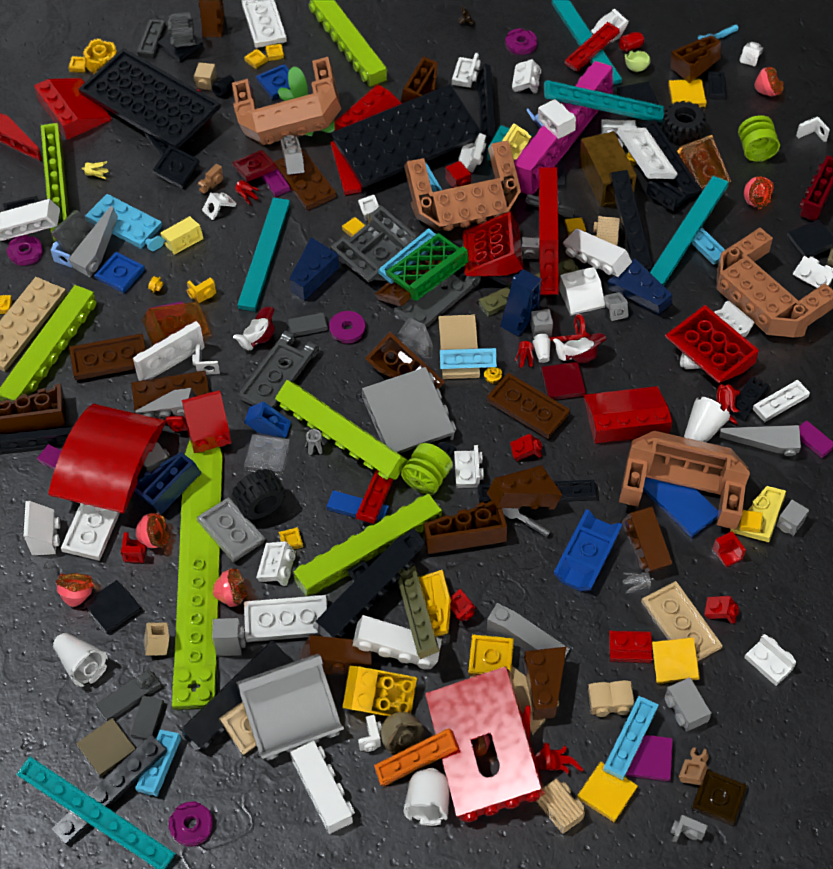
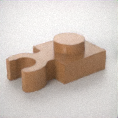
M215 164L205 174L206 178L198 182V185L201 186L200 192L205 194L209 188L213 189L222 181L223 172L220 165Z
M692 748V759H685L679 779L684 783L702 785L708 768L706 761L709 755L706 749L703 750L701 755H698L696 748Z

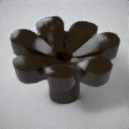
M463 6L461 8L462 17L458 19V22L461 25L464 22H468L470 25L475 24L468 10Z

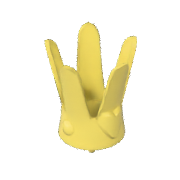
M107 161L98 163L86 162L85 168H82L86 176L93 175L106 179L103 173L109 172L106 168H99L106 164Z

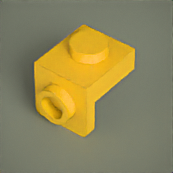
M211 277L197 286L190 280L187 282V294L198 303L216 294L215 282Z

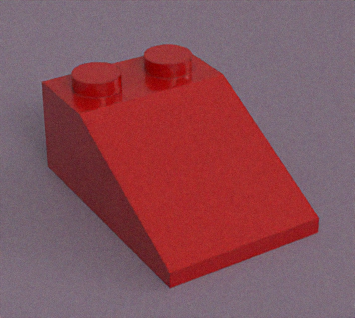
M220 390L182 400L188 436L194 453L204 452L208 449L222 447L231 443Z

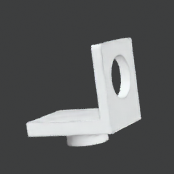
M819 117L800 124L796 136L801 138L815 132L826 142L830 129ZM820 126L824 129V135L820 131Z
M210 193L202 211L211 220H214L221 206L235 207L237 203L225 193ZM211 203L214 204V211L212 213L209 211Z
M196 344V354L192 355L193 365H196L197 372L206 371V375L220 374L218 361L202 362L200 344ZM206 366H213L214 369H213V370H207V369H205L204 367H206Z

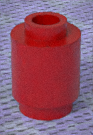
M640 32L627 34L620 38L619 47L624 52L640 48L644 44V37Z

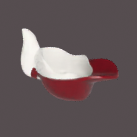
M274 307L262 308L256 318L251 321L250 326L244 330L243 335L236 334L233 336L244 349L252 350L257 344L266 343L273 336L276 330L272 322Z
M596 333L588 338L583 337L580 340H570L565 344L556 338L553 341L556 344L557 355L562 361L573 359L578 363H587L597 357V347L607 340V337L604 334Z

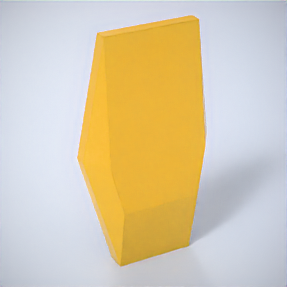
M439 570L419 577L436 637L449 632L451 597L443 570Z

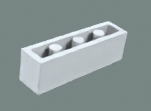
M50 199L0 212V241L56 227L58 225L60 208Z
M577 228L563 242L568 256L571 258L575 257L582 263H588L595 267V269L599 268L608 275L612 274L619 277L632 263L625 249Z
M364 615L357 623L352 646H356L362 651L376 652L382 657L396 658L402 663L416 664L422 669H432L438 662L439 652L423 659L418 657L410 629ZM436 637L440 650L442 639Z
M312 741L291 751L292 762L328 834L353 823L352 814H354V810L350 802H345L342 796L345 795L340 783H335L333 779L335 773L330 764L326 765L324 761L326 756L322 747H317L315 742Z

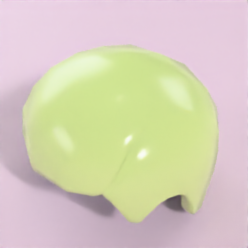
M630 51L628 56L625 54L626 66L633 72L643 71L649 66L650 57L645 52Z

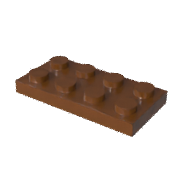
M302 149L303 173L287 175L284 157L274 162L294 195L307 211L336 198L337 195L333 187L304 149Z
M432 260V265H438L443 260ZM420 261L419 265H430V261ZM416 270L406 271V275H416ZM419 270V275L426 274L429 270ZM406 280V283L411 285L416 280ZM388 282L375 293L378 300L398 306L406 304L411 298V294L396 282L392 284Z
M143 333L69 347L74 380L135 369L133 358L137 354L146 351Z
M206 371L131 382L135 412L173 390L192 388L196 396L209 393Z
M509 372L486 397L488 403L547 439L550 438L570 414V409Z

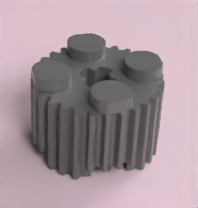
M191 12L168 15V28L172 35V47L196 45L195 38H193L194 24Z

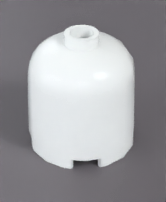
M434 768L416 772L409 782L403 810L404 815L409 820H412L413 817L420 820L421 825L428 826L440 825L441 820H447L450 799L447 777Z

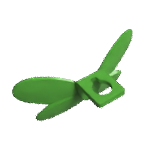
M292 67L288 72L290 90L284 87L278 90L279 96L284 101L310 95L308 94L303 72L298 67ZM335 120L332 121L328 128L322 129V131L327 133L333 132L335 130ZM313 132L307 133L305 135L311 136Z

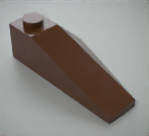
M391 332L365 357V360L378 372L391 378L426 367L428 373L431 372L433 375L435 389H439L445 383L443 379Z

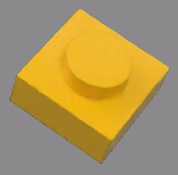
M0 295V314H6L12 307L11 295Z

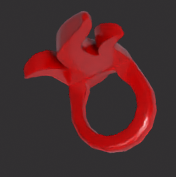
M577 314L574 318L575 335L549 338L551 341L556 338L561 342H568L570 340H580L583 337L588 338L591 335L585 331V321L582 314ZM578 319H579V322H580V332L578 331V326H577V320H578Z
M730 384L726 386L719 385L717 389V402L721 404L723 411L727 409L730 414L731 408L733 412H739L735 407V396L740 394V390H735ZM730 415L729 421L738 425L737 421Z
M545 742L543 749L535 756L538 769L562 770L568 775L569 770L564 764L572 765L578 771L584 770L575 759L563 755L566 752V745L561 750H550L549 743Z

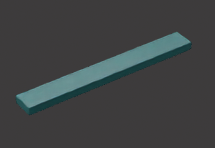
M552 0L554 9L578 45L581 46L592 36V33L569 0ZM603 50L590 60L591 65L594 61L613 66ZM613 66V85H617L622 82V78Z
M546 80L544 82V97L546 99H556L560 102L663 123L664 106Z
M712 176L650 271L663 286L727 189L728 181Z
M274 197L272 199L237 304L238 309L256 311L287 216L290 200Z
M31 756L28 757L16 774L154 868L166 869L176 853Z

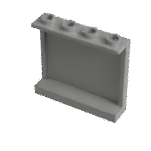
M426 367L362 388L363 401L380 441L397 453L414 449L420 443H431L448 436L450 440L454 438V433L456 432L455 424L449 420L447 406L442 404L440 400L442 399L441 393L438 388L435 389L433 375L431 372L428 373Z
M319 654L236 682L259 755L262 759H274L279 756L278 753L287 751V753H290L299 748V745L308 744L312 741L317 743L319 738L327 736V738L335 737L340 734L339 731L344 730L336 711L322 667L323 662Z

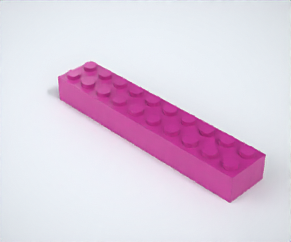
M594 61L587 68L586 73L579 78L575 86L612 94L613 66ZM565 102L561 103L570 113L574 114L576 118L575 131L558 139L545 126L538 130L536 136L530 140L528 146L514 160L522 193L527 195L535 194L539 188V168L555 167L599 110Z

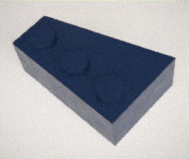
M311 237L289 278L291 292L305 301L339 268L338 254Z
M636 259L632 260V263L619 277L613 276L608 280L610 291L620 292L624 298L631 299L658 315L672 304V293Z
M524 269L513 277L500 327L519 336L530 324L531 311L539 310L541 278Z
M182 452L161 463V467L156 470L144 473V477L138 480L134 493L160 515L202 473L195 462Z

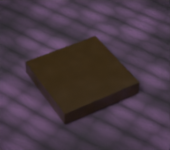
M707 769L702 785L698 787L691 810L733 827L747 785Z

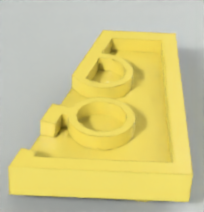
M766 486L747 510L763 512L760 533L741 531V519L737 529H730V532L733 531L735 534L770 542L786 491Z

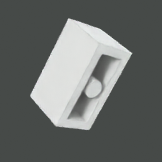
M556 99L538 107L539 121L558 139L575 131L576 118L574 114L570 113Z

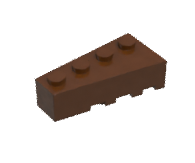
M61 383L54 385L55 388L45 390V388L37 390L38 393L26 396V394L21 395L11 402L9 400L0 402V434L66 426L65 397Z
M492 501L485 504L481 502L472 509H462L453 516L446 515L425 523L424 538L427 552L431 554L507 542V525L502 508H496Z

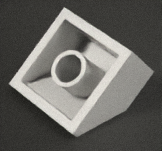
M595 267L560 275L559 290L571 316L605 308L601 280Z
M26 501L23 536L31 555L56 554V546L60 544L59 534H57V529H60L61 525L60 517L56 516L54 509L32 501Z

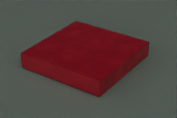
M263 150L232 162L233 168L246 182L277 170L276 163Z
M578 362L541 367L547 396L553 400L585 395L586 392Z

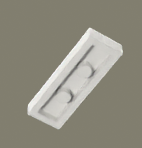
M796 380L753 406V410L766 422L808 398L810 392L799 380Z

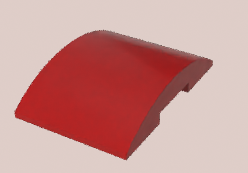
M90 405L78 418L66 439L52 476L48 495L124 514L138 484L137 477L149 451H153L166 421L102 405Z

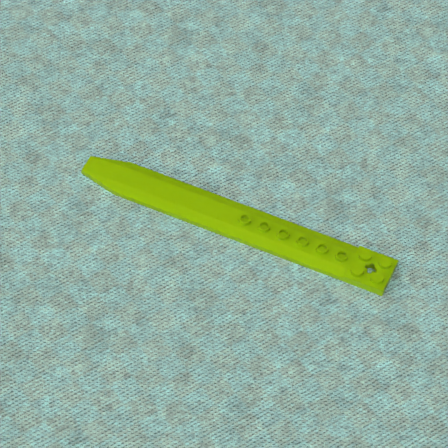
M190 440L185 455L195 462L202 473L182 493L172 693L173 710L201 709L216 695L217 654L212 639L213 619H218L219 600L213 596V586L219 578L220 547L199 524L197 517L222 501L223 457L220 447L194 453ZM192 684L200 685V688H196L195 692H192V689L189 687Z

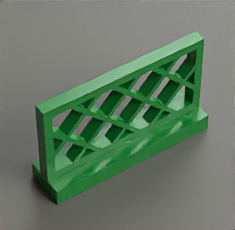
M438 233L388 269L386 275L408 291L414 301H417L469 262L468 250L463 246L461 248L457 247ZM439 240L443 243V246H433V244ZM423 251H430V255L420 256ZM433 251H443V255H433ZM445 251H454L451 255H445ZM432 260H443L438 265H432ZM417 261V265H407V263ZM420 261H430V265L419 264ZM416 270V275H406V271ZM419 270H429L426 274L419 275ZM396 271H404L403 275H395L394 273ZM406 280H416L411 285L406 283Z

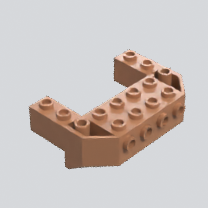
M329 57L312 61L316 81L311 82L313 94L262 108H257L254 91L248 79L233 82L232 87L235 98L233 106L244 135L265 145L280 141L281 138L287 135L295 137L328 128L341 110L333 67Z
M509 140L493 143L488 148L495 179L432 192L424 158L406 162L404 168L412 196L411 207L415 217L436 231H449L458 226L463 228L470 226L472 223L481 224L509 212L521 192Z
M760 227L721 253L717 267L716 289L752 319L767 335L802 337L805 335L808 325L833 309V290L824 283L799 301L755 263L756 260L769 253L773 240Z
M652 431L632 440L626 461L619 502L638 507L643 493L645 477L721 495L716 525L736 530L742 516L745 487L750 475L749 467L731 448Z

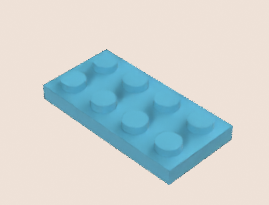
M106 194L85 215L86 221L96 225L108 208L112 206L118 215L112 234L140 249L145 246L146 239H151L162 227L161 221L109 194Z

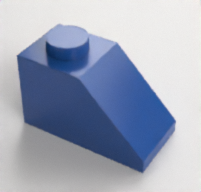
M263 401L249 407L244 423L258 433L285 438L291 421Z

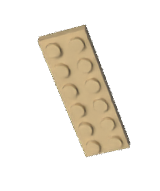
M38 277L32 280L0 320V370L7 371L67 294L66 289Z

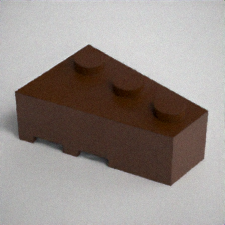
M198 0L202 37H222L225 18L223 0Z
M653 507L629 513L621 523L638 557L640 568L644 570L645 574L669 567L672 561Z
M310 635L299 653V660L319 654L323 662L322 667L325 675L348 674L350 666L369 668L371 666V651H362L358 647L352 646V639Z

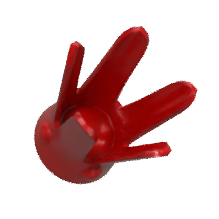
M244 180L236 184L235 191L238 194L240 193L249 205L250 201L245 194L255 200L258 199V196L251 190L259 191V189L250 186Z
M529 341L519 343L518 354L514 361L517 360L520 354V368L523 367L526 356L528 357L529 366H533V344Z

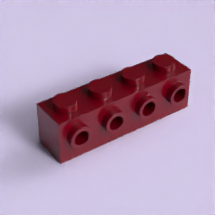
M828 155L823 164H819L816 172L818 174L813 176L812 186L808 187L805 194L806 199L803 198L799 206L802 209L800 216L813 221L818 220L833 189V157Z

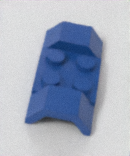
M586 509L554 570V575L562 584L578 591L591 590L623 524L616 523L610 525L596 519L591 511Z

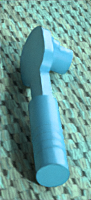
M733 25L713 36L719 39L738 31L739 28L737 25ZM699 36V37H698V40H699V39H702V38H704V37H706V36Z
M156 236L152 239H146L145 244L150 251H155L162 247L166 240Z

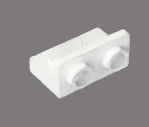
M601 120V134L614 131L619 139H621L617 134L619 127L637 128L635 120Z
M474 445V451H454L456 488H478L480 480H483V468H479V463H482V452H478V445Z
M287 542L266 543L256 578L260 582L278 581L282 586H287L296 551Z
M766 634L761 637L760 641L744 657L776 686L793 671L796 664L794 657L779 647L778 643Z

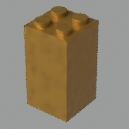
M615 132L583 138L581 140L579 164L600 207L616 203L609 177L612 172L628 170L634 193L637 175Z

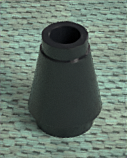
M227 75L214 81L212 85L213 93L217 96H224L232 86V83L235 82L234 78L231 75Z

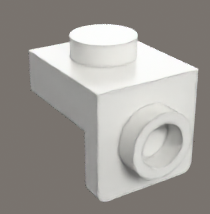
M756 42L747 43L744 46L740 62L755 66L758 57L762 54L763 47H760V44Z
M372 195L358 200L364 219L367 221L368 216L379 207L376 197Z
M375 715L366 716L369 737L358 739L360 751L370 752L376 750L377 747H381L379 736L381 723L380 721L376 722Z

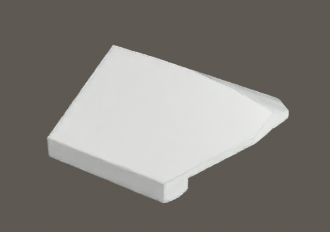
M615 9L603 16L597 22L594 29L591 30L592 34H594L607 22L619 28L620 33L609 43L620 39L628 24V20Z

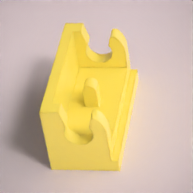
M514 123L502 140H509L513 161L520 156L522 150L526 148L532 138L527 131Z
M190 216L160 232L162 238L166 240L165 246L174 255L204 239L200 225Z

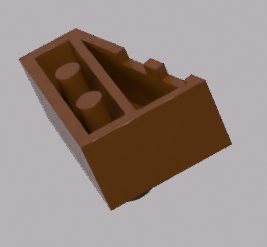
M709 35L671 51V69L691 83L720 59L721 41L713 35Z
M424 56L422 57L403 88L400 102L405 103L435 90L438 62Z
M542 465L496 477L487 491L496 508L520 509L521 506H531V509H537L538 507L555 509L562 496V493Z
M566 647L525 651L523 664L534 720L555 718Z

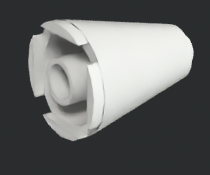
M702 397L699 400V398H696L684 438L707 443L729 420L730 414L728 410L725 409L723 411L720 409L721 404L712 399Z
M69 633L60 634L55 638L53 648L72 682L77 686L83 687L85 683L90 682L92 684L102 676L107 667L105 661L106 659L108 660V656L103 650Z

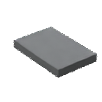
M229 497L197 517L199 524L232 562H235L265 542L263 535L248 519L243 517L238 507Z

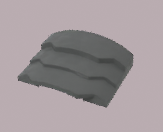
M379 206L368 216L367 225L347 240L345 237L339 239L331 246V250L338 254L339 261L346 263L366 281L370 282L374 279L387 281L378 273L379 268L414 241L417 236L383 206Z

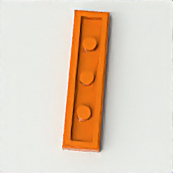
M448 728L375 764L374 767L380 785L390 784L459 750L452 729Z

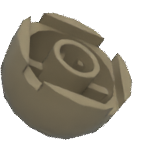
M397 712L389 715L380 729L381 741L391 755H395L408 746L419 743L423 738L424 729L413 714Z

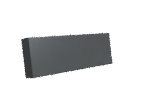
M149 20L137 51L139 57L154 58L158 47L157 42L161 39L166 26L165 21Z

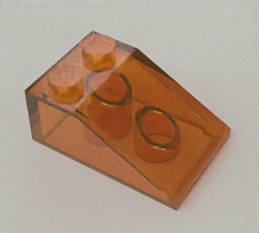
M712 135L682 145L676 151L702 191L712 176L731 183Z
M198 301L149 308L142 319L152 346L195 321L201 326L202 337L211 333Z

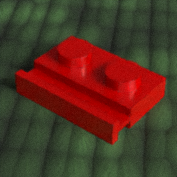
M609 631L610 662L651 663V632Z

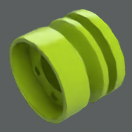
M763 115L748 118L739 126L738 134L744 154L750 161L758 162L770 159L779 151L780 143L773 122L769 117Z
M420 443L411 455V459L407 461L401 470V476L414 490L423 494L433 495L450 472L453 463L451 458L439 447L429 443Z

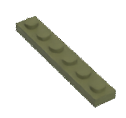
M572 259L558 264V285L560 275L580 270ZM540 272L535 274V276L540 278ZM510 287L503 288L479 299V305L487 316L505 309Z
M413 565L408 571L403 570L400 573L401 578L398 580L416 652L418 657L423 659L440 652L418 571L415 565Z

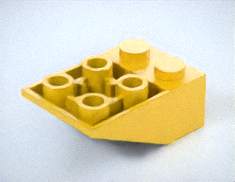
M350 666L342 708L385 716L397 712L411 714L417 677Z

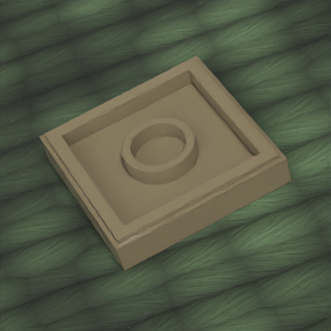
M113 718L76 743L100 778L121 764L136 750Z

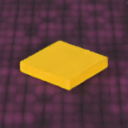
M702 79L693 80L691 83L687 80H669L668 86L672 104L677 101H690L692 104H698V107H706Z
M472 634L468 676H478L505 666L511 673L514 638Z
M694 637L652 642L657 684L681 682L687 678L699 680Z
M600 762L577 795V799L612 822H615L638 785L625 777L621 780L603 771L605 764Z

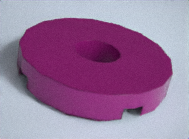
M514 29L507 34L505 46L511 53L526 55L535 50L537 37L530 30Z
M22 235L12 239L6 251L9 260L13 264L27 266L39 260L42 256L43 248L38 238ZM28 248L27 251L21 252L22 249Z
M353 311L339 312L330 320V334L333 339L339 340L341 343H354L360 340L365 333V320L361 315ZM346 325H349V326H351L352 328L346 330V329H344L343 327L346 326Z
M185 802L175 808V811L169 818L168 828L172 838L178 844L196 846L203 843L210 836L213 829V818L209 809L201 805V803ZM194 819L197 821V824L194 828L188 829L185 827L186 821Z

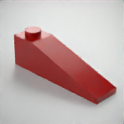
M0 113V142L41 161L42 157L39 147L7 115Z

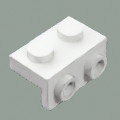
M475 53L473 59L459 57L452 78V85L471 88L473 81H476L477 78L476 70H479L481 60H478V53Z
M533 59L521 62L515 66L512 84L514 92L530 88L533 94L537 93L541 69Z
M479 133L474 143L462 146L458 160L472 173L475 167L481 164L483 159L481 152H484L487 144L484 142L486 135Z
M804 256L795 269L793 276L817 289L824 283L828 286L833 280V268L828 265L824 267L818 264L819 261L814 257L810 256L807 258Z
M726 301L722 309L714 311L715 314L743 337L748 335L754 325V321L730 301Z

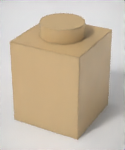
M198 63L194 75L196 88L212 90L213 82L216 79L215 64Z
M146 623L144 636L145 654L167 655L169 643L168 624Z

